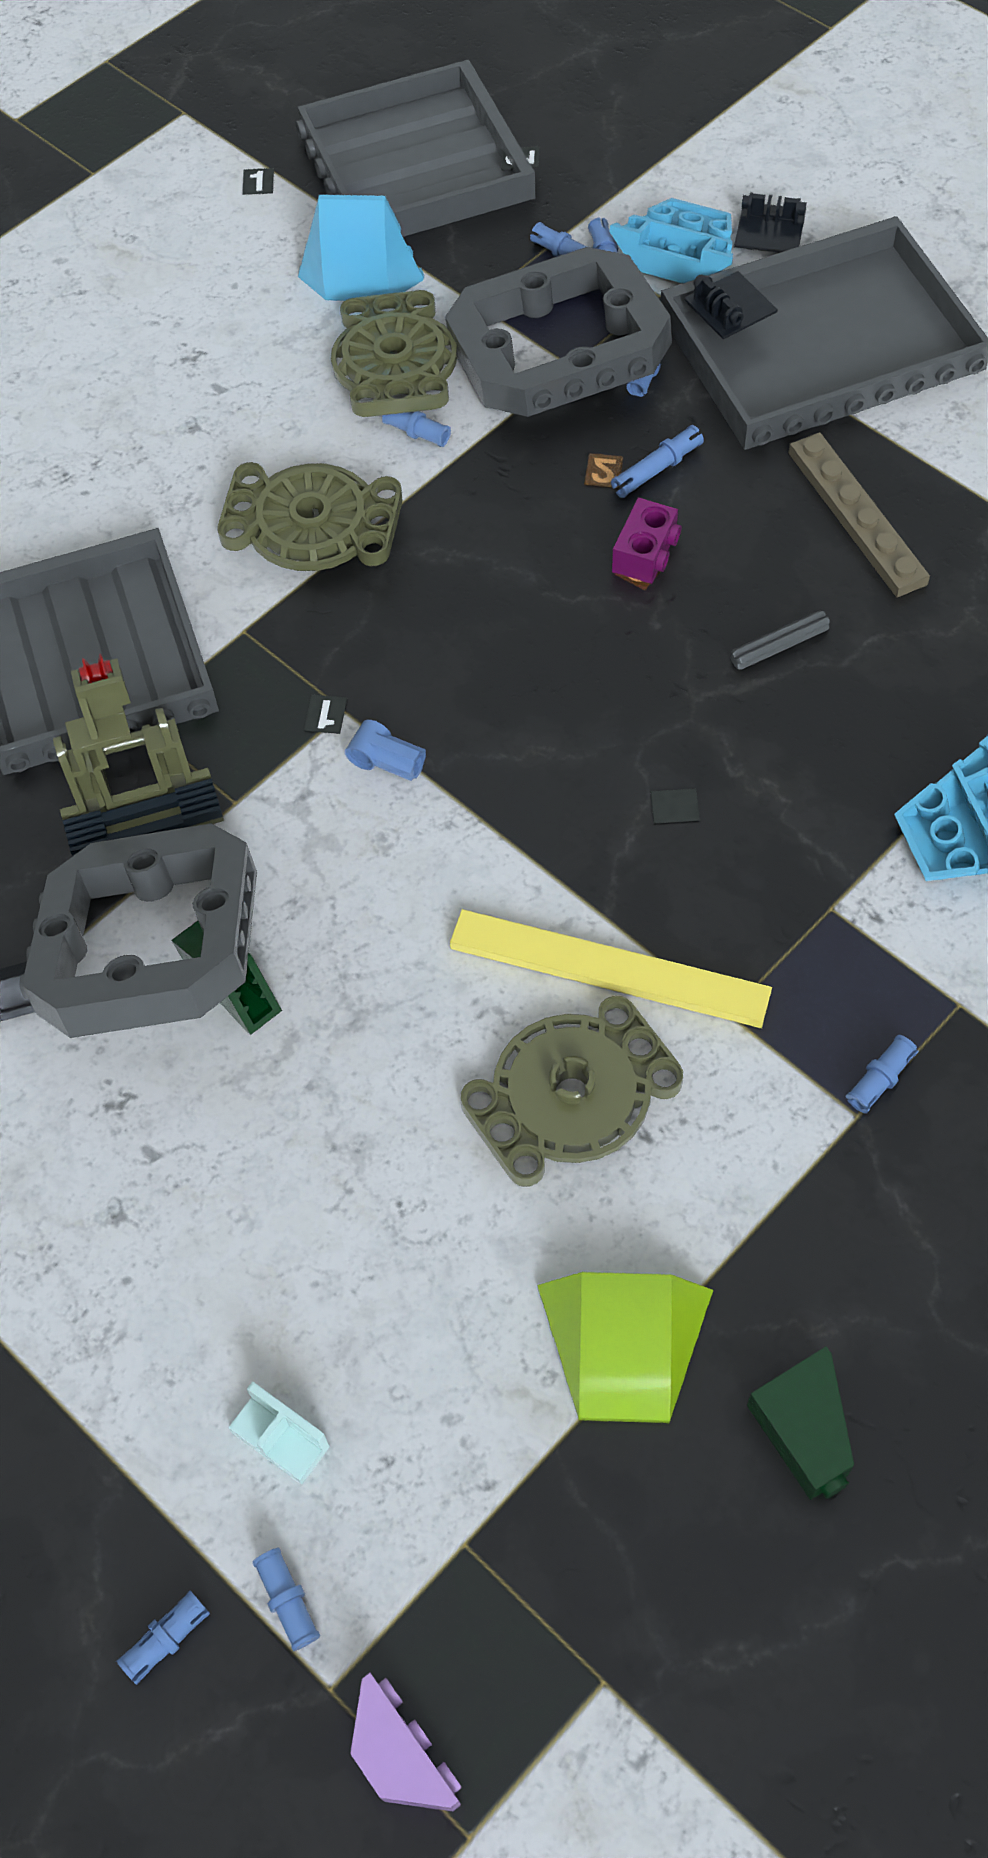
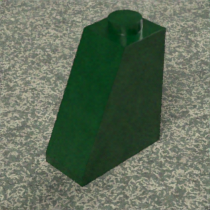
M196 921L171 940L182 960L201 957L204 934L199 921ZM248 953L245 982L222 1000L220 1004L247 1033L252 1035L279 1014L282 1009L252 955Z
M825 1346L752 1392L747 1403V1407L810 1500L821 1493L828 1499L844 1489L849 1484L846 1477L854 1466L831 1352Z

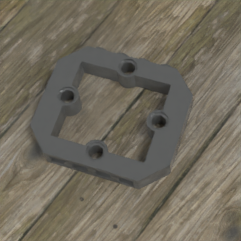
M585 247L465 287L445 316L447 329L457 345V358L484 407L526 417L654 374L672 344L670 315L630 255ZM597 289L600 290L604 296L606 330L614 335L627 336L592 348L578 347L571 350L565 357L514 373L515 359L511 334L504 329L495 328L489 330L488 326L522 314L531 318L543 317L552 311L553 304Z
M212 823L90 843L47 875L44 892H41L39 895L40 909L38 917L33 921L34 934L31 946L27 947L26 951L27 964L25 973L20 976V990L23 997L29 999L35 1013L69 1038L203 1017L246 980L257 870L247 843ZM211 880L210 887L199 892L192 902L193 909L204 934L201 957L145 966L140 957L136 955H123L110 961L102 973L75 977L77 964L86 956L88 951L83 935L91 899L135 892L139 900L153 902L167 896L174 885Z

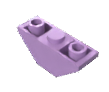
M369 1673L362 1679L351 1756L384 1802L454 1811L461 1805L454 1795L462 1788L445 1762L437 1768L425 1753V1750L432 1745L415 1719L408 1725L402 1720L396 1708L403 1702L389 1681L385 1678L380 1683H377L371 1673Z

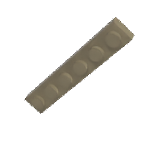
M819 432L791 443L789 447L791 458L896 598L927 586L930 575L823 435Z

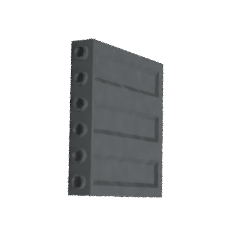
M469 59L298 107L299 120L295 121L297 134L300 140H305L309 159H314L318 177L324 178L327 195L386 196L401 227L403 237L535 199V172ZM502 150L514 169L501 170Z
M159 528L0 572V769L3 775L22 772L27 768L50 761H59L53 743L54 737L61 736L67 750L72 749L65 722L84 717L75 693L71 675L72 670L83 667L82 658L89 664L98 663L100 653L104 661L118 659L131 702L130 704L123 705L130 733L143 729L142 726L150 724V727L158 725L159 722L155 709L162 707L166 720L175 719L176 724L192 719L204 718L209 714L219 712L214 691Z

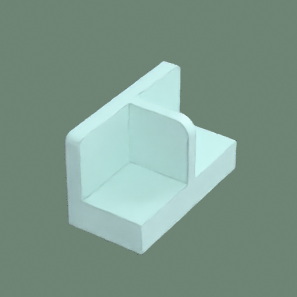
M252 1381L247 1388L251 1399L228 1428L233 1434L300 1484H303L330 1446L327 1439L319 1429Z

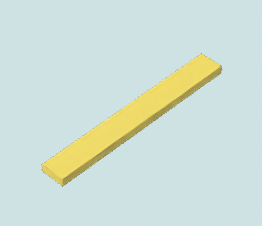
M464 909L460 912L450 940V949L758 1028L763 1026L772 991L770 986Z

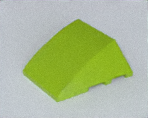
M580 1272L537 1285L578 1419L587 1421L670 1423L713 1290L672 1274Z

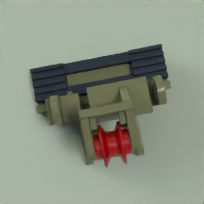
M100 653L98 663L89 664L82 658L83 667L72 670L71 675L75 693L84 717L65 722L71 750H67L61 736L53 738L60 765L77 804L60 809L72 857L90 843L210 823L215 824L224 821L209 768L194 772L190 771L175 719L166 720L163 707L155 709L159 722L158 725L150 727V724L142 726L143 729L130 733L123 705L130 704L131 702L118 659L104 661ZM146 744L158 783L112 796L104 770L109 768L106 755Z

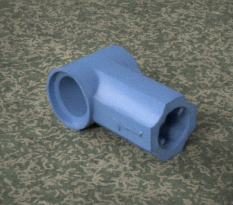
M365 720L346 747L345 755L351 763L361 769L372 770L376 766L412 781L414 778L417 779L422 771L426 750L393 737L390 731L377 721Z

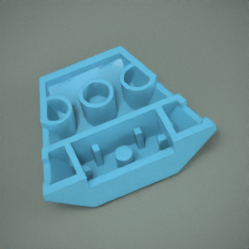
M319 195L298 278L325 300L345 301L354 297L406 292L424 280L425 275L422 269L418 268L413 258V251L410 246H407L401 234V227L386 196Z
M670 198L648 208L647 215L643 217L632 215L629 217L628 223L623 226L617 222L610 225V234L622 252L630 255L642 273L679 283H686L694 280L701 274L706 276L718 273L730 266L733 261V253H731L732 221L731 213Z
M988 736L979 742V747L963 761L959 759L952 765L953 769L936 784H929L894 814L926 881L988 874Z

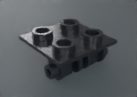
M750 192V195H743L742 211L734 247L781 253L800 246L807 202H801V198L785 197L784 206H781L782 196H778L777 205H771L772 195L770 194L767 204H765L766 195L754 194L753 192Z
M739 271L714 283L710 276L698 275L693 282L695 286L694 293L684 297V300L722 339L778 312V309Z

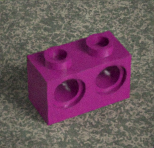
M638 498L613 548L612 572L652 584L658 571L664 572L667 566L670 545L676 546L682 529V526L677 524L678 509Z

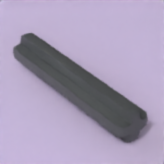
M818 610L733 649L730 657L731 662L736 669L742 670L827 631L830 619L823 610Z

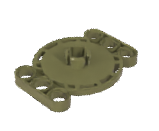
M425 290L354 297L345 300L341 304V319L346 329L336 339L332 347L331 364L336 379L343 387L350 391L353 413L361 417H372L438 409L448 403L449 389L447 378L452 374L457 363V345L447 327L433 318L436 308L435 297L432 293ZM417 305H427L426 307L422 308L414 307ZM384 309H395L392 311H382ZM354 312H361V313H362V314H359V315H349V314L354 313ZM450 345L451 352L445 346ZM397 350V353L390 354V351ZM337 358H342L340 364L338 365ZM431 390L441 391L438 394H426L427 391ZM397 394L407 395L404 398H392V396ZM363 398H373L370 402H358V400Z
M246 462L239 465L234 471L218 523L219 539L222 546L230 551H240L252 544L254 549L267 561L279 567L295 571H319L333 568L349 561L356 555L363 564L378 566L387 561L390 555L403 502L401 484L394 477L383 476L367 485L355 473L342 467L325 463H307L292 466L268 478L261 465L254 462ZM248 476H256L259 478V480L253 484H245L242 482V480ZM383 490L395 492V495L390 498H380L377 496ZM240 502L252 504L243 511L234 509V506ZM313 509L318 510L319 515L317 517H314ZM379 516H383L389 519V521L383 525H374L371 523L372 519ZM232 529L244 531L243 534L236 538L226 536V533ZM372 543L382 546L375 553L364 550V547ZM269 547L271 550H273L275 553L279 554L280 556H278V555H276V554H274V553L268 551L266 548Z
M611 996L601 1002L598 1009V1018L588 1015L563 1014L546 1017L528 1025L511 1039L501 1053L494 1071L493 1083L484 1079H475L463 1087L461 1091V1107L467 1119L508 1177L519 1186L530 1187L542 1179L545 1173V1158L556 1162L581 1163L600 1159L619 1150L634 1137L643 1124L650 1105L651 1096L659 1099H670L680 1092L683 1083V1069L633 1003L622 996ZM613 1008H619L627 1013L628 1019L622 1024L614 1025L606 1020L605 1014ZM563 1024L580 1025V1027H563L558 1029L554 1028V1026ZM589 1026L597 1028L598 1032L590 1030ZM545 1029V1033L536 1036L527 1044L523 1042L532 1034ZM635 1039H644L650 1043L652 1049L648 1054L636 1055L630 1051L628 1046ZM516 1050L518 1055L515 1057L511 1069H504L507 1059ZM659 1070H668L675 1075L676 1081L671 1086L662 1087L657 1085L652 1077ZM566 1079H577L586 1085L585 1095L581 1098L578 1091H566L562 1088L557 1090V1087ZM500 1081L508 1085V1088L500 1086ZM475 1092H485L492 1100L486 1108L475 1109L469 1105V1097ZM641 1107L639 1115L630 1126L628 1122L631 1119L634 1108ZM500 1123L510 1125L515 1133L510 1140L497 1141L490 1134L492 1128ZM618 1135L620 1136V1137H619L618 1139H616L614 1142L608 1144V1143L611 1142L615 1137H617ZM530 1156L537 1161L538 1167L531 1174H521L514 1168L515 1161L519 1157Z

